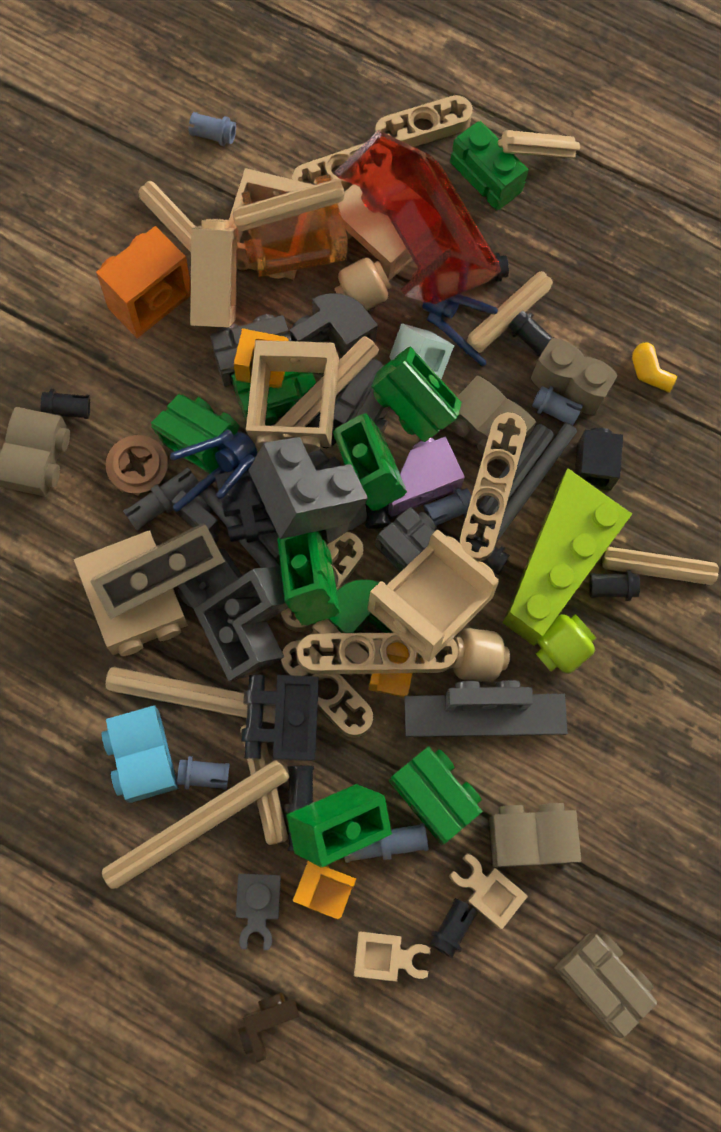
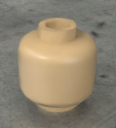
M362 258L339 271L338 279L340 286L334 289L338 294L354 298L368 311L388 299L387 290L392 288L379 261L373 263L369 258Z
M466 628L461 630L457 637L453 638L457 643L458 656L450 668H453L454 673L459 679L493 682L499 677L501 671L506 670L510 659L509 649L504 646L503 639L497 632Z

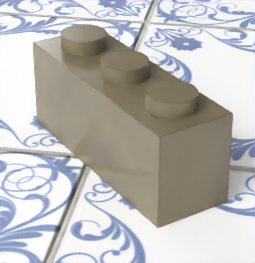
M202 523L94 577L91 580V584L109 618L112 619L225 561L206 524Z

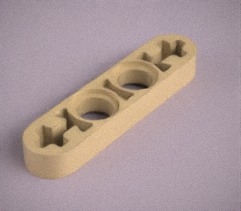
M506 412L500 414L492 423L459 543L464 551L477 562L486 560L494 550L525 440L527 428L525 421L515 413ZM506 424L514 425L513 432L519 434V436H511L507 451L499 449L503 432L497 429H504ZM508 451H515V455H512ZM493 459H502L508 464L509 473L503 478H494L488 473L487 464ZM485 495L494 497L499 504L498 511L490 516L481 514L476 506L477 500ZM472 518L481 524L495 525L494 529L486 526L483 542L488 543V547H481L479 552L472 551V544L466 542L467 538L472 539L475 537L478 523H470Z
M320 633L307 635L300 641L297 648V661L304 671L311 674L439 673L446 671L453 665L458 656V647L455 640L452 639L442 649L449 651V655H445L442 663L436 662V657L428 662L421 656L420 661L422 664H415L417 652L395 633ZM395 642L404 644L409 651L408 660L401 664L391 662L386 655V648L390 644ZM332 643H340L338 650L340 665H332L333 656H322L319 664H312L311 657L304 656L303 652L310 651L312 644H318L322 652H333ZM352 643H361L368 650L367 660L362 664H352L345 657L346 647Z

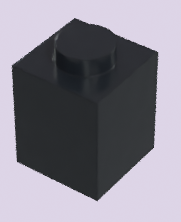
M606 428L585 429L577 443L575 474L597 489L611 491L620 479L623 435L612 433L611 430Z

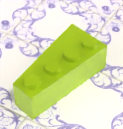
M567 469L557 486L539 535L502 623L535 646L537 640L543 637L631 517L632 513L573 471Z

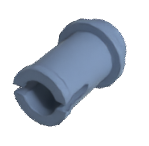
M196 112L192 113L189 124H194V127H189L190 136L215 140L221 146H225L226 143H233L236 134V123L231 122L229 117L224 116L223 119H218Z
M541 386L532 403V407L537 409L536 413L541 414L543 411L573 426L583 405L553 392L554 387L552 386L548 389Z
M456 488L454 489V494L430 504H425L423 508L437 527V525L463 515L466 517L472 495L467 488L463 490Z
M189 756L188 760L180 759L177 784L185 785L187 790H189L190 786L227 790L230 763L193 761V756Z

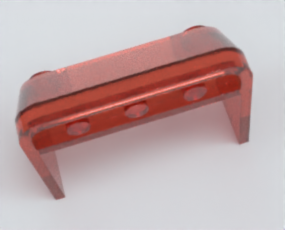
M378 130L335 171L339 179L359 186L363 193L361 195L362 202L371 212L376 213L378 211L390 218L418 267V270L412 274V280L401 289L404 296L421 300L424 303L438 304L489 282L501 272V267L445 171L429 154Z

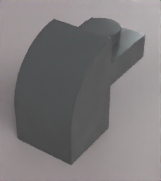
M329 293L312 299V316L306 315L297 320L290 329V337L294 342H325L330 339L340 354L344 356L364 336L375 343L378 325L363 305L354 298L344 294Z

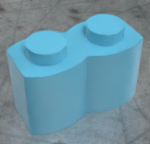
M155 705L106 719L108 730L102 732V740L107 755L114 754L117 770L111 771V778L117 796L123 794L125 800L132 803L178 789L162 719Z

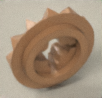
M133 435L121 439L111 448L106 459V472L111 483L122 493H133L136 496L147 491L152 492L150 488L156 484L159 485L161 481H165L167 468L169 467L167 455L163 447L156 440L142 435ZM132 454L139 462L147 461L143 465L145 476L142 477L135 470L128 472L132 468L129 455Z

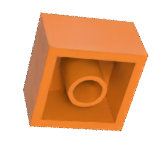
M156 226L147 233L137 235L129 247L117 256L109 257L104 261L100 269L96 271L108 309L136 338H139L191 296V280L186 256Z

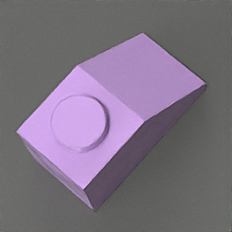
M446 437L435 441L433 438L426 442L420 441L410 450L400 473L407 493L405 496L389 504L388 511L390 517L401 514L408 508H416L454 493L456 488L461 489L465 476Z

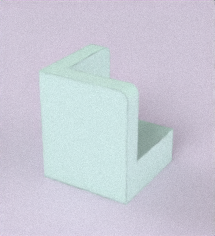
M401 324L390 353V360H394L398 354L411 346L435 374L442 379L454 345L431 331Z

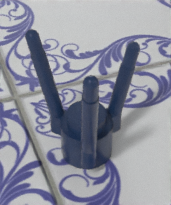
M435 282L427 292L422 305V309L430 313L427 321L438 326L480 366H485L486 360L455 332L443 318L451 319L456 313L459 304L488 314H497L498 309L478 300L457 294Z
M227 429L215 438L172 452L170 459L177 460L219 446L218 452L215 454L219 467L175 503L173 510L178 512L185 505L189 504L216 481L215 475L234 471L217 492V498H224L245 471L251 467L258 453L253 441L242 432H237L233 435Z

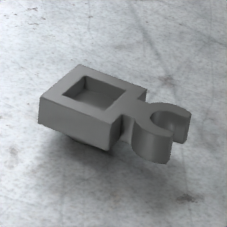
M238 874L236 918H248V926L242 930L239 938L241 949L248 948V937L253 932H259L263 935L264 950L271 948L272 934L268 927H266V919H279L281 875Z

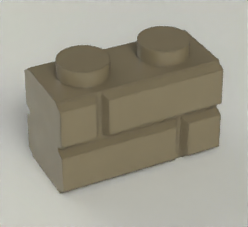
M589 933L554 969L613 1036L622 1039L639 1023L640 1019H643L657 1005L658 1001L650 994L654 986L637 968L630 971L619 959L624 954L623 951L608 935L605 934L600 938L598 934Z

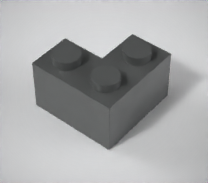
M300 437L263 443L249 469V473L280 539L350 524L368 499L351 464L316 471Z
M279 567L252 569L194 608L229 681L249 677V675H256L284 658L267 623L268 620L289 608L285 603L282 573Z

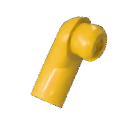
M650 343L639 344L632 354L637 378L644 383L670 393L677 375L660 369L653 345Z

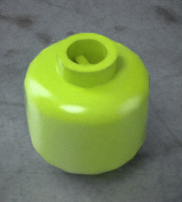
M560 614L543 637L537 640L541 649L535 654L551 672L558 667L562 672L570 674L594 654L595 647L592 642L596 637L576 614L571 618L565 614Z

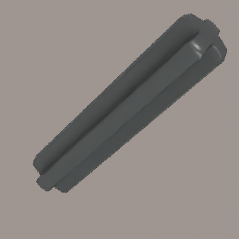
M542 424L536 425L523 443L508 500L554 436L553 432ZM508 466L505 468V470L502 472L499 478H503L509 473ZM486 495L479 504L478 511L483 515L490 516L498 511L499 504L494 497Z

